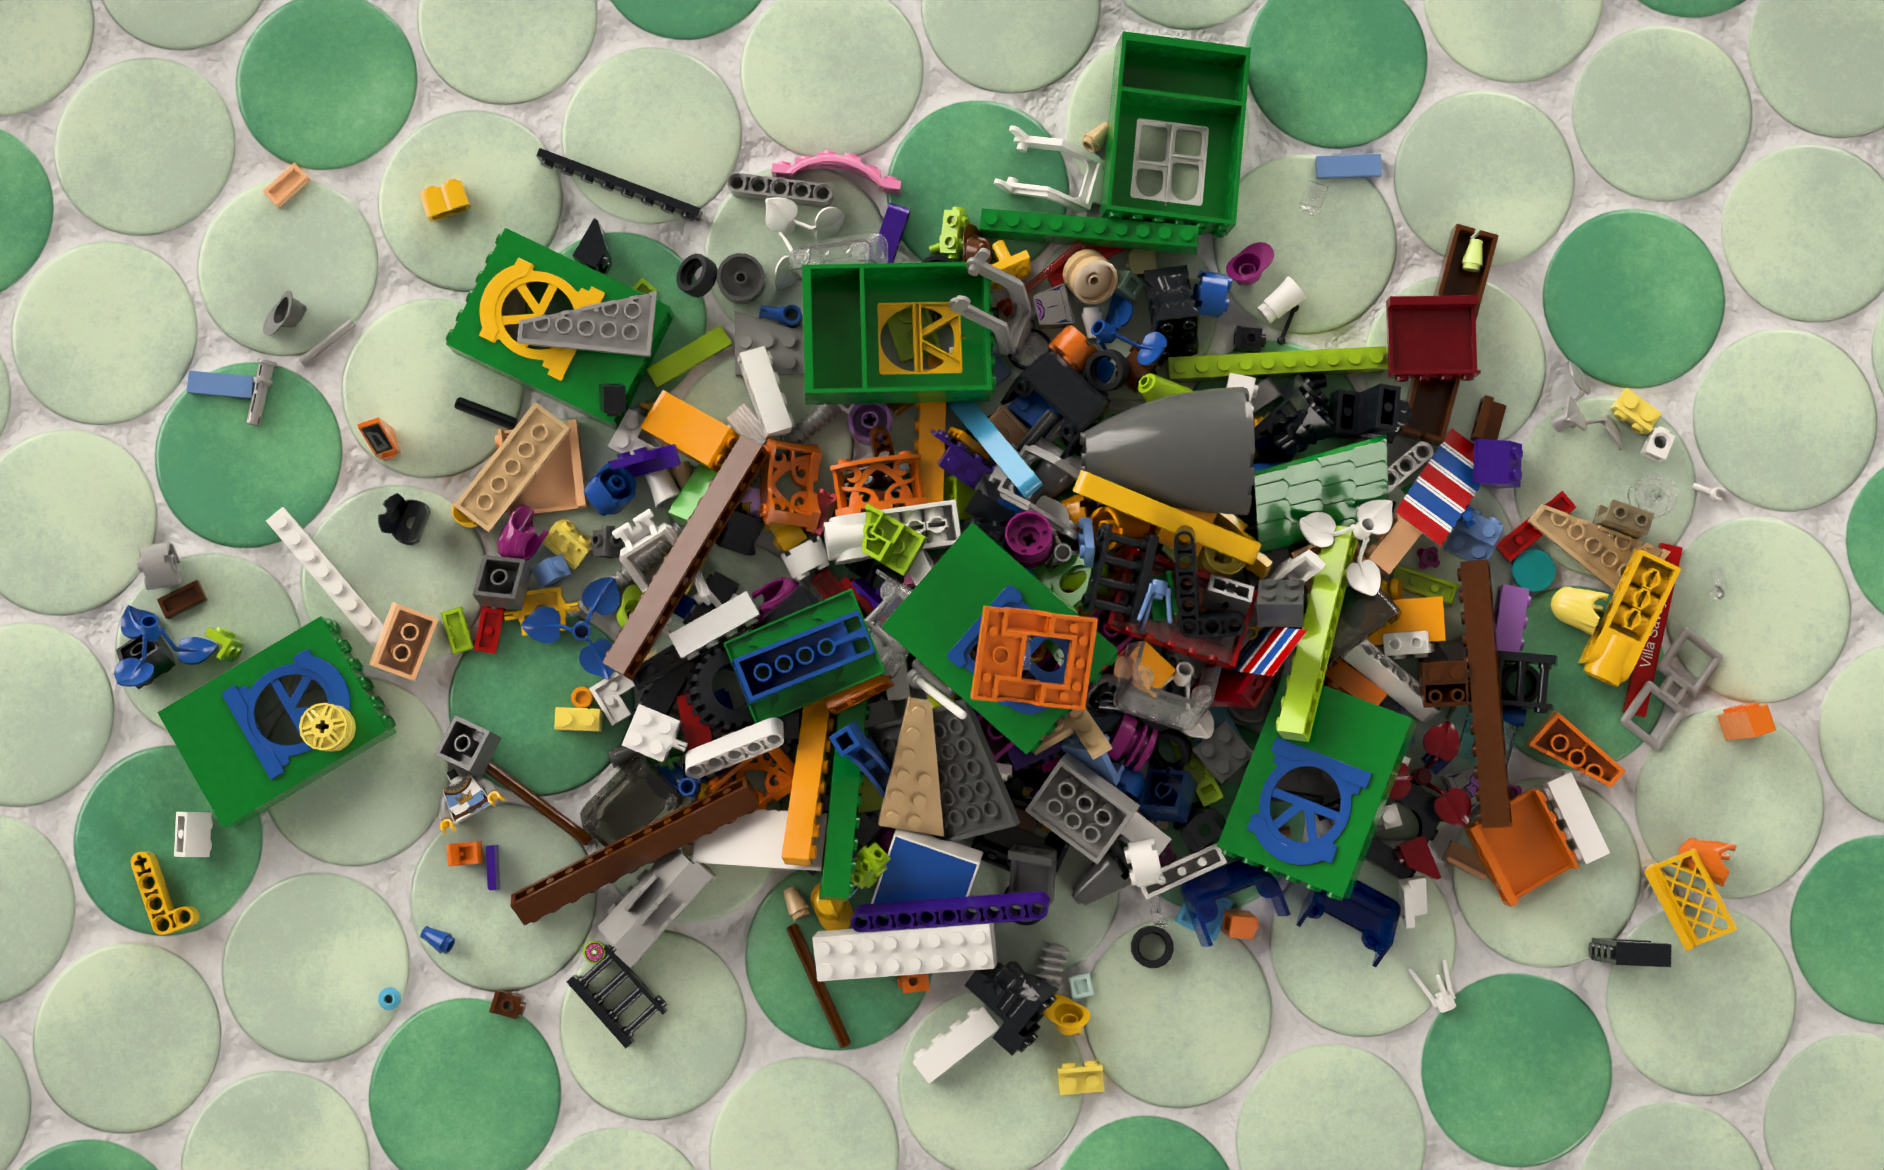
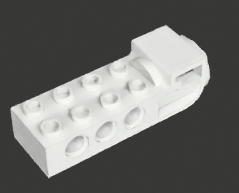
M956 500L880 510L927 537L928 540L922 548L925 551L950 548L961 535ZM866 512L833 517L829 519V522L823 523L829 561L834 560L835 565L873 559L862 552Z

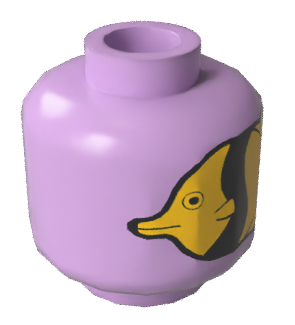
M749 486L738 505L743 514L758 519L762 517L759 514L761 506L760 488Z

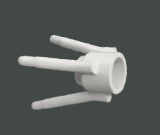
M1442 960L1447 990H1445L1440 975L1437 974L1436 979L1440 992L1435 994L1436 998L1433 997L1413 969L1409 968V973L1429 998L1433 1008L1438 1007L1442 1013L1456 1007L1454 1001L1456 997L1453 993L1446 960Z

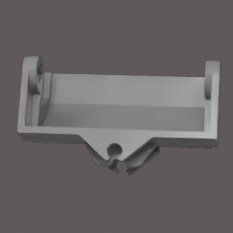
M678 848L672 854L660 857L653 863L654 865L649 871L647 869L643 870L637 877L639 882L634 887L630 885L623 892L622 896L624 899L619 904L615 902L607 910L609 915L598 926L605 937L617 949L614 953L630 968L640 962L641 956L708 882H712L717 876L704 863H699L698 861L693 863L681 851V848Z

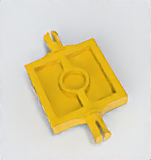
M561 586L530 590L526 593L522 610L504 612L506 616L504 618L505 621L518 619L521 624L534 610L547 606L554 608L560 614L561 620L559 624L567 626V612L580 611V607H575L579 606L578 602L566 604L563 599ZM521 626L522 636H529Z

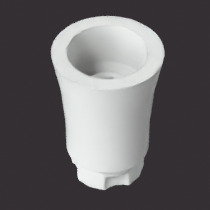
M1287 276L1281 285L1257 307V310L1271 324L1275 319L1278 320L1286 312L1307 300V297L1296 282Z
M664 469L645 474L653 495L655 508L661 509L671 506L681 491L669 470Z

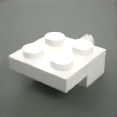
M639 704L622 746L665 763L672 747L685 752L686 748L679 746V744L687 747L688 743L676 739L682 724L681 721Z

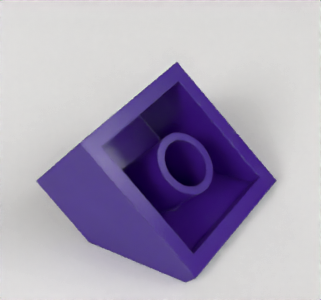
M1475 439L1473 483L1497 489L1520 487L1522 479V444L1506 440Z

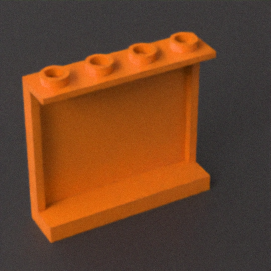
M1532 788L1510 800L1513 827L1484 829L1482 824L1478 823V819L1463 827L1503 904L1510 907L1519 903L1518 898L1570 868H1579L1576 862L1578 858L1574 851L1569 849L1565 833L1559 830L1555 814L1546 805L1547 799L1543 792Z

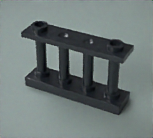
M1102 523L1096 535L1098 543L1087 590L1081 598L1082 612L1093 613L1094 607L1123 614V622L1139 625L1137 617L1146 596L1159 536L1144 534L1143 538L1137 539L1113 533L1112 524ZM1109 541L1138 548L1140 551L1138 560L1132 561L1108 555ZM1104 563L1133 570V582L1127 583L1102 577ZM1099 585L1128 592V603L1121 605L1097 599Z
M1498 651L1501 695L1504 666L1507 665V662L1516 663L1515 666L1518 667L1515 700H1502V706L1532 708L1534 713L1548 714V710H1554V706L1546 704L1549 670H1552V666H1558V657L1556 655ZM1529 664L1538 665L1540 669L1537 703L1524 702L1526 670L1529 668Z
M608 944L603 948L608 953L584 976L578 977L573 975L567 983L626 1049L635 1041L632 1038L634 1036L633 1033L657 1011L662 1015L668 1011L666 1008L668 1004L660 995L656 997L634 971L614 953L617 949ZM612 961H615L622 971L602 990L593 994L588 988L589 982ZM629 977L637 988L613 1010H607L603 1005L604 999ZM644 994L652 1004L631 1024L622 1027L617 1021L619 1019L618 1016Z

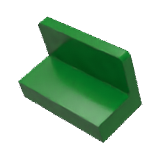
M1166 571L1161 575L1150 576L1149 583L1151 579L1168 582V588L1172 589L1171 608L1172 619H1174L1178 615V607L1171 571ZM1166 596L1163 597V600H1153L1150 609L1152 622L1167 620Z

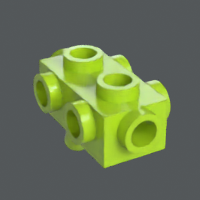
M952 207V210H944L942 234L939 236L940 242L929 246L931 254L940 251L941 254L953 261H959L960 257H963V232L965 227L970 224L969 215L965 213V208Z
M876 842L869 848L865 845L856 854L858 857L853 859L856 860L855 873L851 874L850 880L861 889L865 887L871 888L878 881L877 878L888 869L885 865L891 858Z

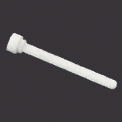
M915 669L908 672L906 681L911 687L923 689L959 719L967 717V713L929 684Z

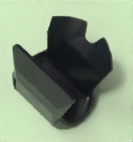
M398 493L390 496L383 502L386 508L385 514L378 515V524L381 532L392 533V536L402 544H417L420 542L431 514L428 505L418 500L410 499L405 501ZM410 517H415L413 525L409 529L406 524L407 520Z
M736 508L715 543L719 547L747 556L755 555L754 544L765 523L761 518L758 519L737 512Z
M1028 768L1014 775L1013 779L1010 778L1006 789L1012 803L1027 808L1034 797L1030 799L1024 798L1022 796L1023 788L1030 786L1033 790H1039L1051 773L1046 772L1042 774L1038 772V768Z
M1201 802L1192 804L1187 823L1174 822L1173 827L1180 831L1182 840L1190 851H1200L1221 836L1226 820L1216 809H1210L1209 805L1203 807ZM1203 823L1208 824L1211 828L1210 834L1205 837L1198 833V827Z

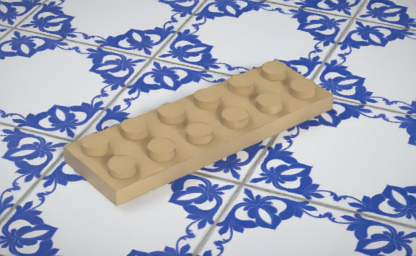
M534 402L454 504V507L490 533L571 428Z

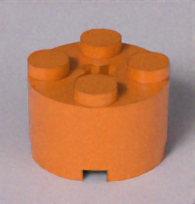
M1069 324L1048 345L1051 351L1056 352L1078 374L1085 370L1088 358L1097 352L1094 345H1089L1086 341L1087 338L1072 325L1069 326Z

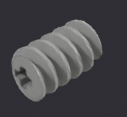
M1043 941L1048 947L1041 948L1040 950L1046 955L1038 957L1043 962V965H1036V968L1041 973L1034 974L1033 976L1039 981L1042 979L1059 989L1060 985L1055 980H1061L1062 976L1057 972L1064 971L1065 969L1059 963L1067 961L1062 954H1068L1069 950L1062 945Z

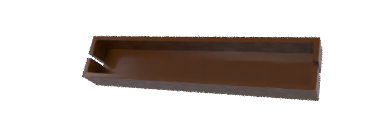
M1456 224L1450 233L1434 296L1478 295V305L1475 306L1477 319L1499 235L1479 230L1474 239L1483 241V267H1480V272L1465 271L1462 269L1463 264L1461 262L1468 248L1470 237L1475 233L1476 229ZM1411 378L1405 400L1409 403V408L1412 410L1411 421L1407 422L1406 426L1401 427L1397 435L1414 440L1420 437L1421 442H1428L1435 446L1441 445L1446 436L1461 378H1452L1451 381H1439V378H1430V381L1419 382L1417 378Z

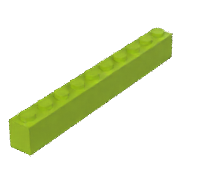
M1386 346L1168 357L1166 361L1167 380L1175 383L1228 381L1230 373L1256 379H1266L1268 377H1296L1298 374L1344 375L1382 373L1388 368Z
M1336 526L1335 532L1345 529L1347 527ZM1352 530L1339 536H1333V544L1329 547H1322L1321 553H1318L1325 566L1320 572L1312 576L1313 586L1311 593L1307 595V610L1304 613L1302 630L1308 631L1297 644L1296 654L1292 656V671L1286 680L1287 691L1281 700V715L1276 720V730L1283 739L1309 742L1348 583L1346 579L1347 567L1353 562L1358 541Z

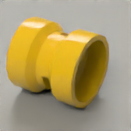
M1399 578L1387 582L1381 580L1379 590L1376 593L1377 600L1402 599L1403 588L1401 580Z

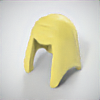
M1566 586L1559 589L1553 595L1550 606L1557 619L1593 636L1600 619L1595 612H1602L1603 609L1602 606L1595 605L1594 602L1598 599L1607 601L1609 595L1602 592Z

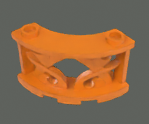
M768 438L766 445H763L769 452V455L763 463L761 470V506L759 514L763 517L765 525H770V522L802 526L809 532H815L821 512L817 493L813 492V482H818L819 467L823 454L816 444L809 443V445ZM776 449L789 450V462H787L784 453L780 454V461H776ZM795 451L807 453L804 456L795 458ZM787 471H789L792 481L799 487H802V491L795 493L789 501L781 495L775 486L777 480ZM802 471L803 478H799L796 473ZM800 499L802 505L798 502L794 505L795 500Z
M911 450L899 452V455L850 461V459L838 460L837 465L830 466V471L833 472L838 509L835 510L836 517L866 512L865 506L867 503L879 510L928 503V497H924L919 466L920 454H912ZM894 463L893 469L885 464ZM908 463L910 479H902L906 475L907 470L901 471L899 468L901 464ZM866 466H868V467L863 471V473H861V471H860L859 468H860V467H866ZM876 470L885 473L896 482L886 490L884 501H879L877 495L871 489L862 487L868 477ZM843 472H854L853 478H847L848 482L855 483L854 487H845ZM911 483L913 495L907 484ZM900 487L901 490L896 491L899 493V497L893 498L891 491ZM846 492H852L849 507L847 506ZM859 493L869 494L871 497L870 501L863 502L862 498L864 495H859Z
M777 747L767 751L771 755L769 759L764 758V753L730 766L719 777L717 775L712 777L706 783L708 787L703 793L708 795L718 790L721 786L728 785L744 777L746 770L767 771L768 774L765 779L767 793L764 794L759 790H755L759 795L760 807L756 810H767L768 808L765 805L773 802L774 798L778 801L791 793L795 765L782 749ZM772 757L777 762L775 766L771 765ZM737 772L735 780L730 778ZM773 774L776 775L773 780H777L779 782L777 785H773L770 783V779L773 776Z

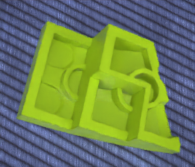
M867 503L865 506L866 519L863 528L862 552L906 577L928 538Z

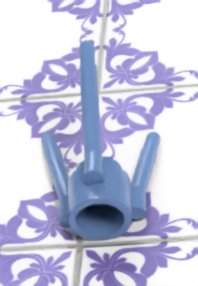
M1157 579L1150 580L1147 594L1137 617V620L1141 621L1139 629L1141 632L1144 631L1154 599L1163 600V597L1166 596L1167 622L1169 624L1172 623V589L1168 588V582Z

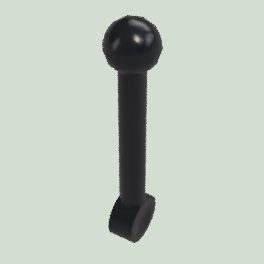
M1299 305L1291 309L1281 337L1277 339L1279 345L1285 344V336L1295 312L1299 309Z

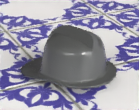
M286 291L280 301L267 315L263 326L264 334L271 336L280 327H295L302 320L307 307L294 299L291 291Z

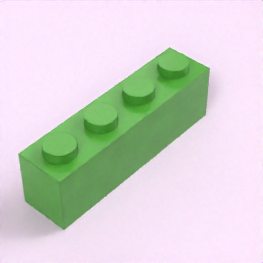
M701 464L695 468L694 473L668 511L676 523L686 526L687 519L694 513L698 501L708 490L710 481L716 477V472Z

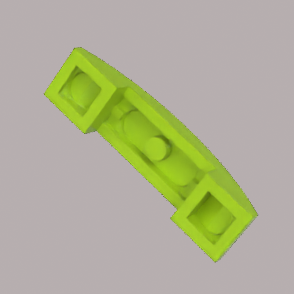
M1178 724L1169 728L1183 733L1190 741L1191 748L1196 747L1193 737L1182 732ZM1168 740L1179 761L1181 758L1180 748L1176 743ZM1191 754L1190 760L1182 769L1183 771H1189L1198 783L1196 795L1203 807H1206L1224 798L1215 779Z

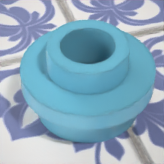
M385 988L380 992L378 1002L383 1009L393 1010L399 1006L401 995L395 988ZM387 995L392 996L393 1001L391 1003L386 1001Z

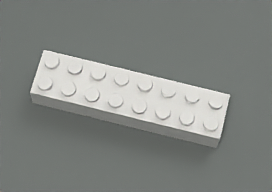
M994 923L876 932H857L854 929L818 931L812 938L817 981L994 969L998 963Z

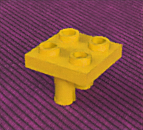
M1003 240L997 241L992 245L995 251L993 256L997 262L992 264V266L1021 281L1031 274L1030 256L1027 250L1011 256ZM994 281L991 282V290L1005 288Z

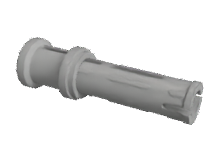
M257 359L259 365L257 374L253 377L255 386L246 420L247 424L260 426L267 391L273 385L271 380L274 367H277V363L263 359Z

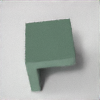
M1117 270L1118 283L1112 295H1118L1127 301H1135L1145 283L1130 270Z

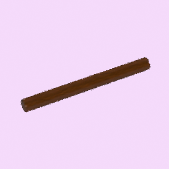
M492 761L489 762L485 770L488 775L584 846L591 842L592 835Z
M798 924L790 925L787 927L790 939L839 1047L845 1048L851 1044L845 1027L824 981H817L816 964Z

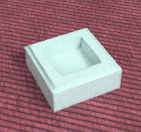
M1090 973L1067 977L1072 1000L1094 995Z

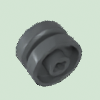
M736 253L728 256L721 262L717 270V282L721 293L727 300L736 304H748L755 301L762 294L765 288V274L762 265L755 257L745 253ZM739 275H742L743 277L745 276V280L742 281V282H739V281H738V276H739Z

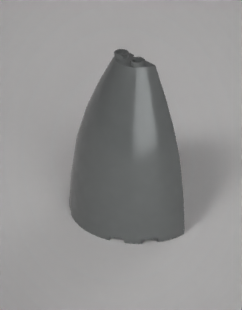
M1216 388L1165 396L1130 408L1108 418L1084 433H1080V446L1085 448V453H1081V466H1085V471L1170 507L1210 513L1249 514L1252 495L1248 494H1251V488L1254 485V467H1250V464H1253V454H1255L1252 403L1249 401V391L1247 388Z

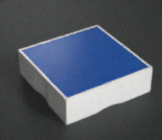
M896 829L887 854L891 858L885 865L888 869L879 878L871 904L968 897L983 852L953 841L936 838L931 834ZM946 910L947 913L954 914L953 911ZM924 912L926 915H932L930 912ZM902 913L903 916L910 917L908 914Z

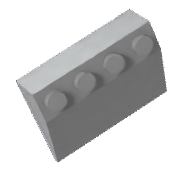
M1067 752L1059 760L1025 811L1098 865L1140 805Z

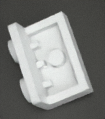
M1428 631L1387 633L1383 635L1385 656L1393 655V659H1405L1406 654H1415V658L1428 657V653L1434 652V643H1429Z

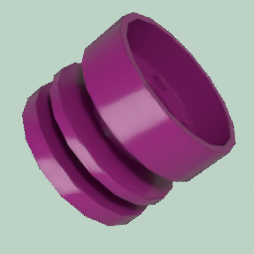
M1025 511L1016 514L1010 519L1005 530L1008 553L1026 568H1035L1048 561L1053 551V535L1049 521L1037 512Z
M1124 713L1109 737L1112 749L1107 754L1109 758L1115 761L1122 754H1125L1124 765L1127 767L1134 759L1132 770L1138 772L1151 756L1159 731L1152 728L1146 735L1149 727L1147 724H1144L1139 731L1135 730L1138 720Z

